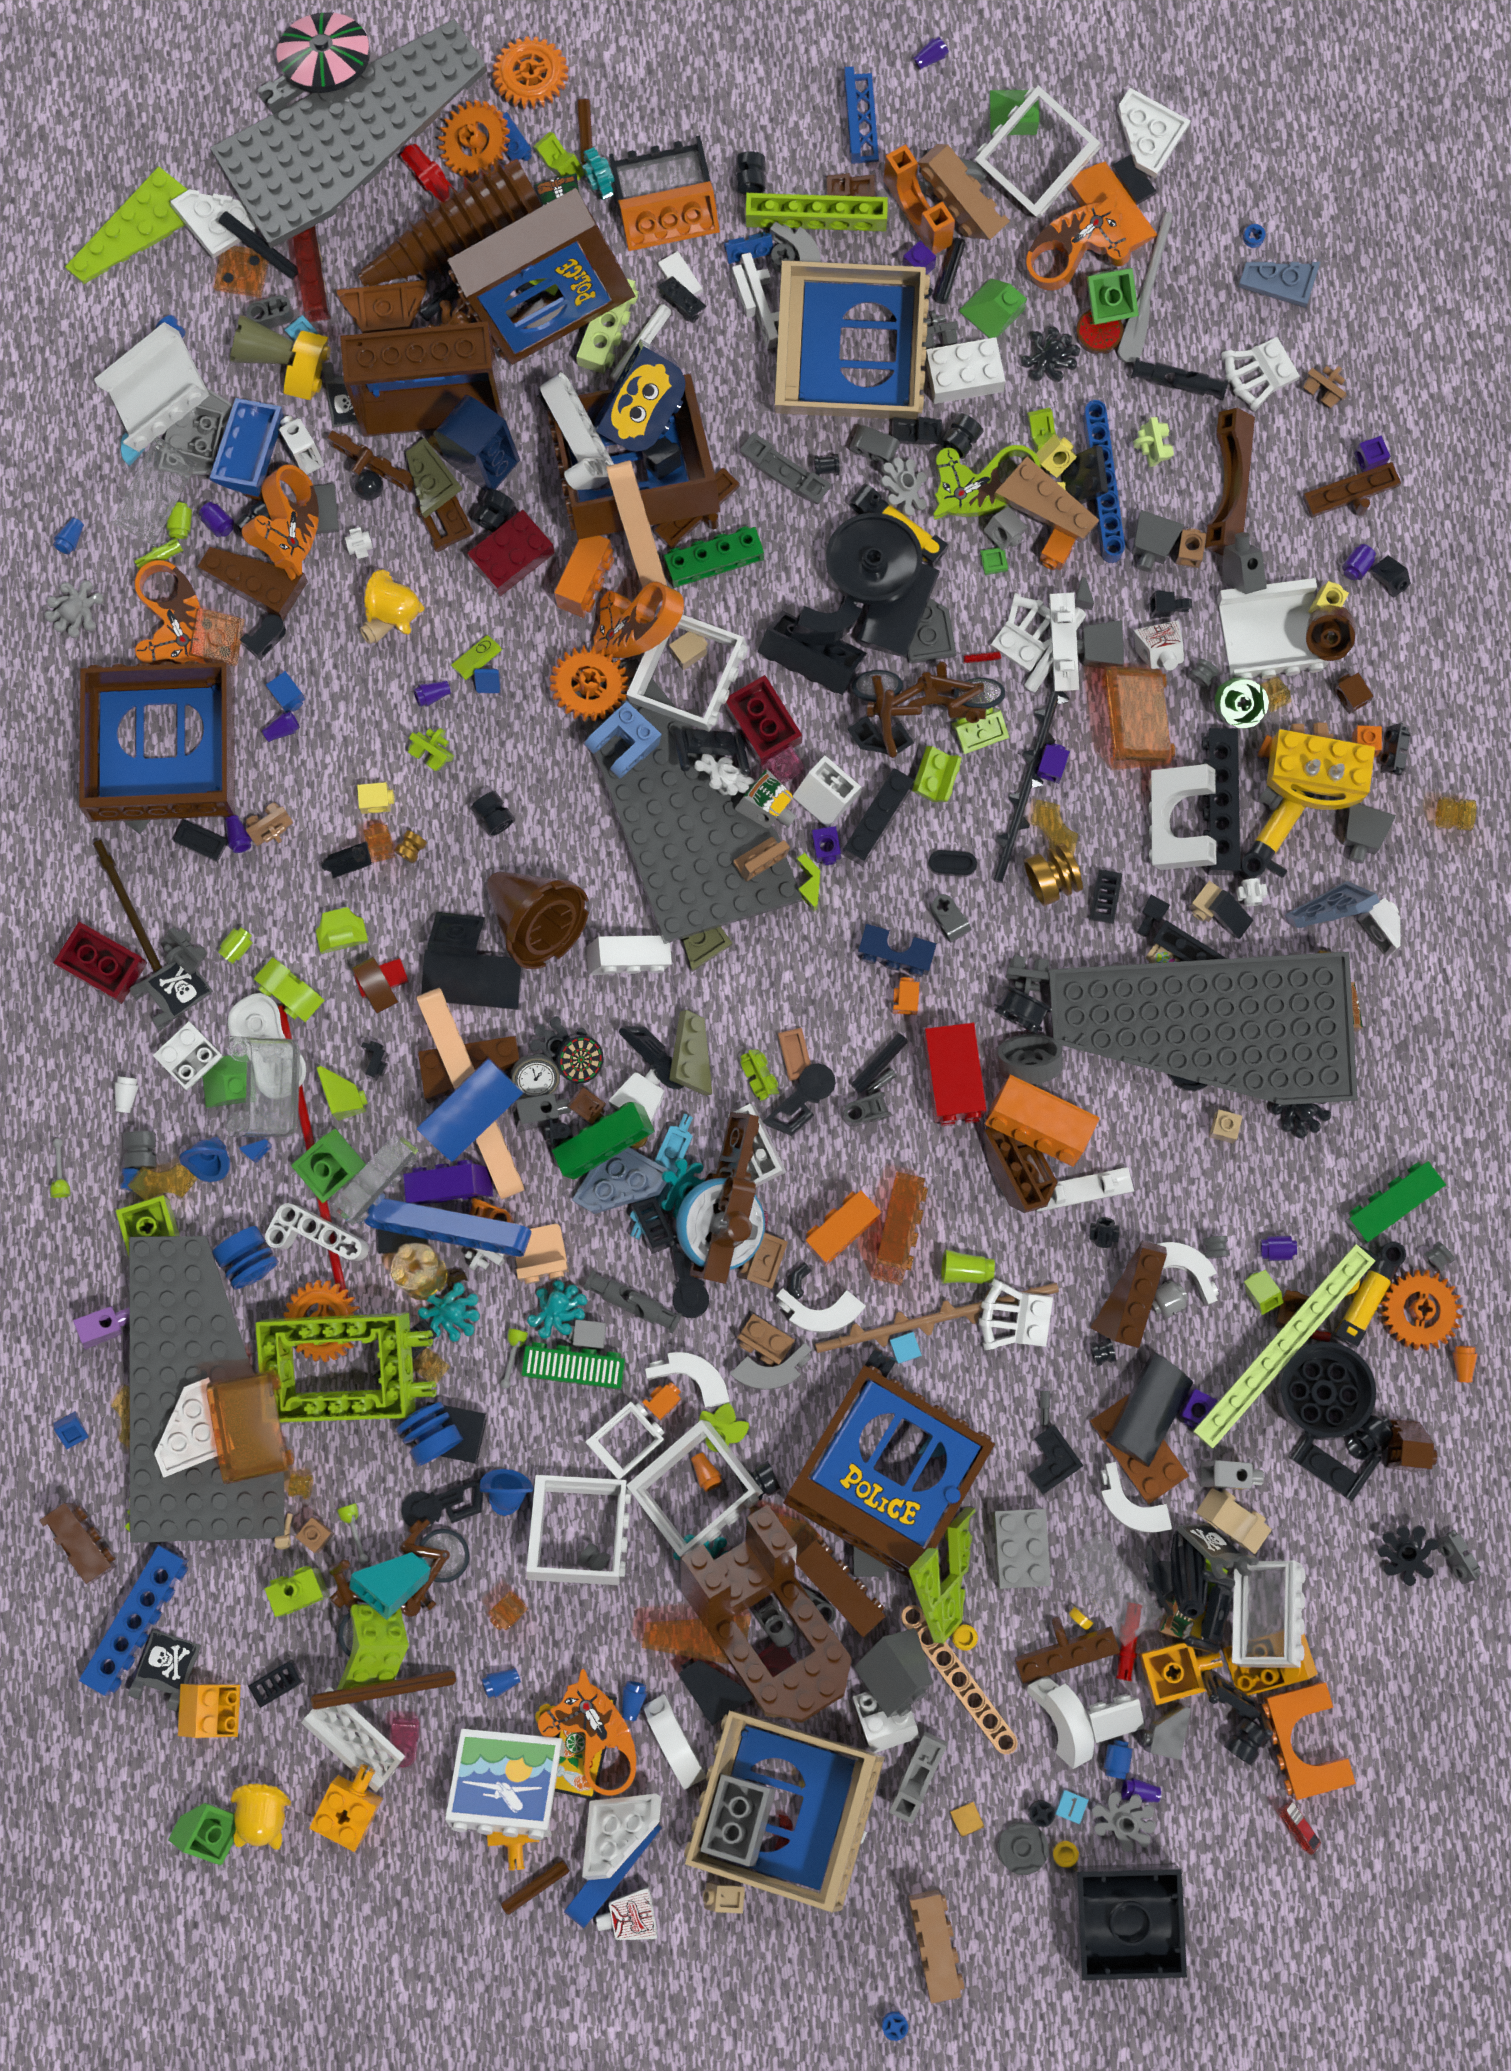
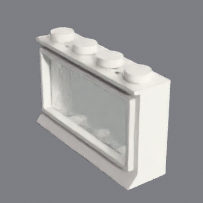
M1295 1560L1259 1561L1257 1565L1252 1566L1247 1563V1568L1252 1574L1251 1576H1242L1237 1570L1236 1562H1234L1232 1663L1240 1667L1301 1668V1661L1304 1659L1301 1635L1304 1634L1305 1630L1304 1620L1301 1619L1302 1609L1305 1607V1597L1302 1593V1583L1305 1582V1570L1302 1564Z

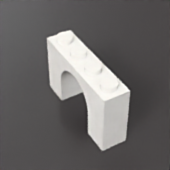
M1208 764L1151 770L1149 789L1152 793V802L1149 803V812L1152 816V825L1149 827V835L1152 840V849H1150L1149 858L1152 865L1160 870L1216 865V840L1209 836L1177 838L1173 835L1170 828V815L1179 801L1189 796L1215 793V769Z

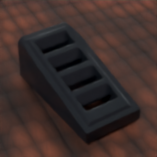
M1098 870L1089 920L1114 924L1122 873ZM1102 879L1115 881V885L1102 883ZM1100 889L1114 891L1113 895L1100 893ZM1098 899L1112 901V905L1099 903ZM1097 908L1110 910V915L1097 913L1096 910Z
M655 1196L632 1205L651 1254L674 1245L675 1238ZM648 1208H654V1211L642 1215L641 1211ZM657 1216L658 1220L646 1224V1220ZM661 1226L662 1228L654 1233L650 1232V1230ZM665 1235L664 1239H661L656 1242L654 1241V1239H657Z
M290 1660L251 1683L248 1687L259 1708H262L305 1681L294 1660ZM286 1669L293 1680L291 1684H289L283 1673ZM279 1675L285 1686L283 1689L280 1688L274 1676ZM269 1679L276 1690L274 1694H272L266 1683ZM262 1685L268 1698L263 1699L257 1686Z

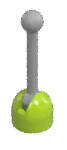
M59 1138L53 1140V1146L56 1150L57 1180L50 1187V1197L52 1198L71 1196L69 1183L62 1179L60 1147L63 1145V1142Z
M513 1328L508 1330L507 1340L512 1349L505 1377L500 1383L503 1389L510 1387L509 1378L516 1350L525 1344L528 1332Z
M354 1503L337 1509L341 1521L350 1524L360 1555L358 1558L359 1563L366 1564L369 1559L364 1554L354 1523L359 1515L357 1504Z

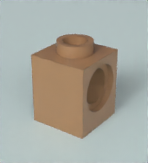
M1193 528L1182 530L1177 551V565L1200 567L1203 559L1206 533H1201L1200 530ZM1192 543L1197 549L1189 550L1185 544Z
M311 1517L296 1535V1538L313 1553H319L335 1533L317 1518Z

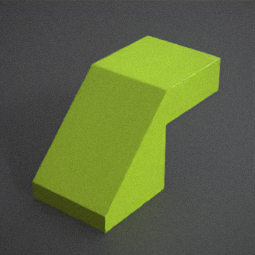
M548 132L533 146L542 162L558 178L576 173L579 180L585 175L582 165L576 156L565 151L553 132Z
M1050 407L1027 413L1030 435L1036 453L1054 434L1058 436L1055 432L1053 412ZM1061 451L1055 453L1053 457L1060 455Z
M804 852L797 858V865L810 880L802 885L798 892L801 894L804 902L815 912L818 909L820 869Z

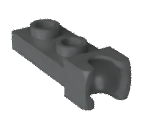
M281 76L274 82L269 81L258 89L262 102H268L272 114L286 108V103L305 92L289 83L284 76Z

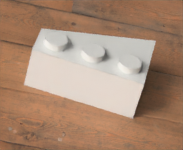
M661 936L597 937L586 947L588 976L615 973L636 974L641 971L662 973L664 969L672 964L670 943L664 944Z
M748 1104L734 1111L736 1113L759 1116V1131L754 1137L752 1145L753 1156L748 1162L746 1170L751 1173V1181L755 1182L756 1187L786 1173L756 1107Z

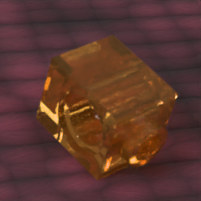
M376 823L370 825L369 829L363 830L372 863L396 858L390 830L387 825Z
M509 1591L488 1612L492 1616L489 1620L499 1631L502 1628L508 1631L530 1608L513 1591Z

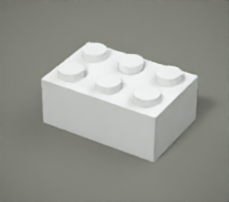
M996 337L926 349L925 363L934 404L1004 391L1005 377Z

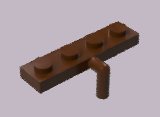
M332 430L327 437L331 447L356 461L351 469L355 475L359 476L364 467L409 494L414 488L412 475L402 468L399 470L394 468L388 459L383 456L376 457L373 455L372 450L363 444H360V446L356 445L345 433L341 432L338 434Z
M1393 462L1304 493L1303 499L1311 518L1349 504H1353L1357 515L1363 516L1370 506L1368 497L1399 487L1401 481Z
M724 467L715 474L719 505L740 487V483ZM713 513L662 523L654 531L672 550L702 521L711 529H717L718 514Z
M1055 1617L1052 1619V1626L1058 1643L1015 1657V1662L1024 1684L1118 1654L1120 1650L1112 1626L1067 1640L1062 1620L1059 1617Z

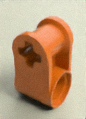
M475 1198L471 1199L472 1206L468 1215L496 1220L501 1215L507 1216V1222L514 1223L512 1216L506 1210Z

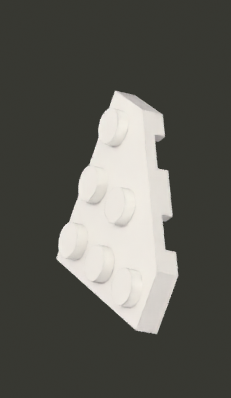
M1129 88L1120 102L1117 111L1135 167L1156 178L1191 121Z
M189 189L170 201L171 207L213 259L242 241L219 223L218 220L223 212L228 211L254 233L259 231L242 201L234 200L231 196L219 194L211 196Z
M209 1377L185 1386L154 1453L163 1478L236 1449Z
M648 1794L589 1802L583 1878L587 1880L610 1878L659 1823L661 1796L658 1794Z

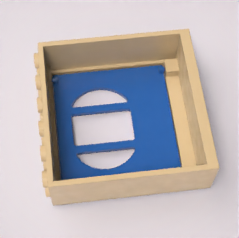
M782 261L775 413L883 419L897 417L917 420L918 413L922 414L924 395H919V392L923 390L925 383V371H921V366H925L926 347H922V342H926L927 323H923V318L927 319L929 299H924V295H928L930 275H925L926 267ZM804 281L853 283V284H833V283H812V282H805L804 317H803V337H802V357H801V378H800V393H799V375H800V355H801V334H802V314H803ZM866 284H884V285L915 286L914 317H913V337H912V357H911V377H910V397H909V398H908V396H909V376H910V356H911V336H912V316H913L914 287L877 286V285H866ZM875 303L887 308L897 321L844 320L843 317L851 308L859 304ZM841 328L896 330V362L840 360ZM840 369L892 370L894 373L881 385L861 387L848 381Z
M729 1711L721 1723V1730H724L722 1738L716 1742L714 1748V1755H716L714 1765H711L707 1772L706 1780L709 1781L707 1789L700 1796L699 1817H695L691 1831L694 1832L692 1841L688 1842L685 1848L684 1857L687 1858L685 1864L832 1913L841 1911L885 1757L750 1714ZM747 1723L804 1742H808L820 1747H824L836 1752H840L852 1757L858 1758V1761L828 1751H824L812 1746H808L793 1740H789L777 1735H773L761 1730H757L745 1725ZM765 1759H783L793 1764L799 1770L806 1786L803 1788L753 1772L751 1768ZM721 1774L731 1775L744 1780L751 1779L803 1796L794 1831L769 1823L766 1825V1832L788 1838L790 1842L777 1851H759L756 1866L736 1863L758 1870V1872L708 1857L707 1853L700 1851ZM772 1876L819 1890L821 1893L772 1878Z

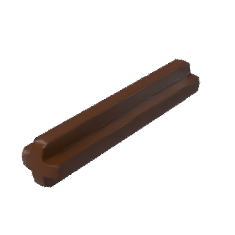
M587 98L577 101L582 165L586 164L583 152L593 148L590 100Z
M560 1861L501 1903L502 1909L507 1915H510L568 1874L570 1871L569 1867L564 1861Z

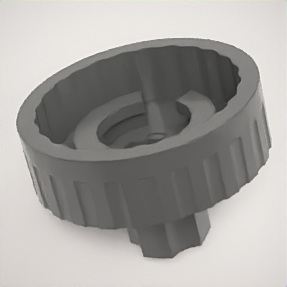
M1025 1034L1012 1037L1004 1041L998 1048L1000 1074L1005 1079H1008L1011 1074L1043 1090L1042 1083L1056 1078L1063 1069L1062 1046L1057 1040L1045 1035Z

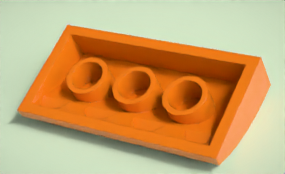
M1106 161L1079 172L1067 186L1080 207L1094 203H1103L1113 193L1117 194L1116 208L1122 214L1120 230L1129 242L1130 252L1157 237V233Z
M710 181L618 200L628 251L720 232L714 191Z

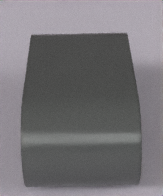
M278 295L251 303L247 308V316L270 329L291 322L294 317V311L289 299ZM257 314H264L261 319H254Z
M860 425L849 449L855 454L875 462L881 461L885 464L888 462L892 463L900 442L883 432Z

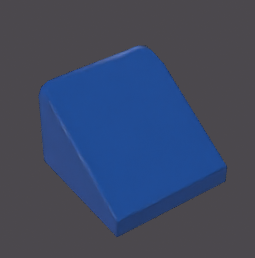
M498 669L475 670L477 693H500L501 676Z
M264 1139L242 1146L239 1149L253 1162L258 1163L270 1150L272 1144Z
M76 1411L54 1422V1431L66 1449L89 1438Z

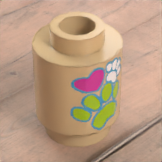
M1157 943L1145 957L1149 963L1180 962L1181 958Z

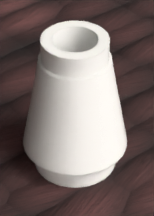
M118 1076L117 1082H114L115 1111L130 1113L139 1085H137L138 1079Z

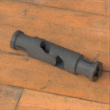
M594 1270L590 1273L583 1288L585 1291L591 1290L601 1295L603 1300L627 1312H631L653 1325L657 1323L669 1329V1332L672 1334L682 1317L681 1313L676 1314L664 1308L663 1304L613 1279L609 1281L597 1275V1272ZM621 1296H628L627 1302Z

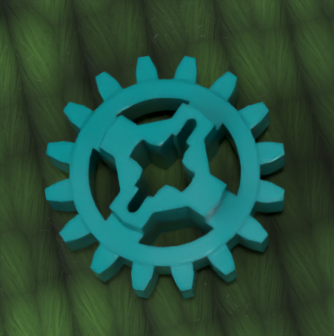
M595 147L584 151L586 164L582 165L590 189L598 191L599 197L602 200L612 197L613 189L611 183L615 181L607 159L601 158Z

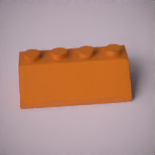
M1010 1074L990 1106L985 1125L1074 1167L1083 1154L1100 1117Z

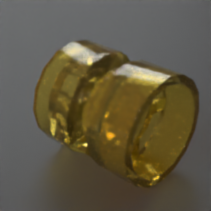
M1440 796L1436 807V827L1451 829L1455 826L1457 830L1472 831L1476 819V800L1461 798L1456 802L1453 797Z

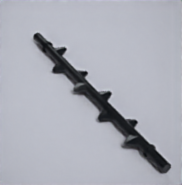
M1054 684L1046 709L1037 710L1034 713V716L1041 722L1034 749L1023 751L1022 756L1029 765L1021 791L1010 794L1008 800L1015 806L1008 833L996 837L998 843L1003 847L993 879L997 883H1003L1008 863L1011 861V853L1018 831L1030 827L1023 814L1031 788L1043 786L1044 781L1036 772L1044 746L1047 744L1052 745L1056 742L1049 733L1054 713L1058 704L1068 703L1069 697L1063 691L1054 692Z

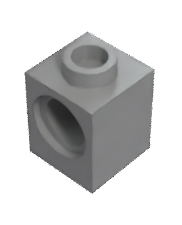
M1007 507L992 517L984 531L1003 551L1009 546L1016 547L1023 540L1022 534L1027 529V526Z
M576 1320L575 1326L571 1325L572 1331L569 1334V1340L573 1341L574 1347L604 1350L606 1323Z

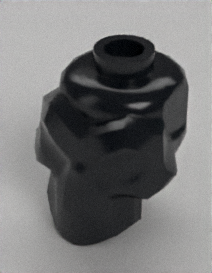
M1370 1415L1366 1423L1353 1432L1354 1436L1348 1440L1351 1456L1357 1460H1367L1371 1455L1375 1457L1383 1455V1451L1388 1447V1442L1393 1437L1392 1423L1385 1416Z

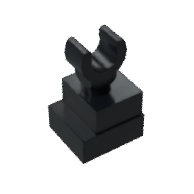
M1156 590L1150 597V619L1171 617L1175 611L1189 612V609H1192V599L1175 600V592Z
M1151 894L1142 911V914L1146 917L1137 933L1146 937L1154 921L1161 922L1170 904Z

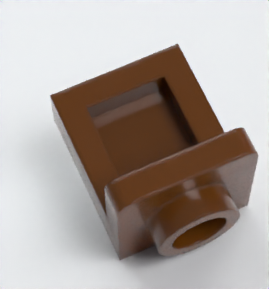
M1286 1290L1282 1296L1283 1304L1278 1306L1275 1327L1282 1329L1309 1296L1303 1295L1298 1291Z

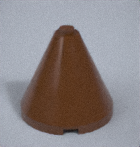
M501 871L492 874L488 879L487 891L507 952L518 965L526 969L543 968L546 966L545 961L553 956L556 959H560L576 943L588 919L589 911L585 909V901L588 902L589 900L584 890L574 882Z

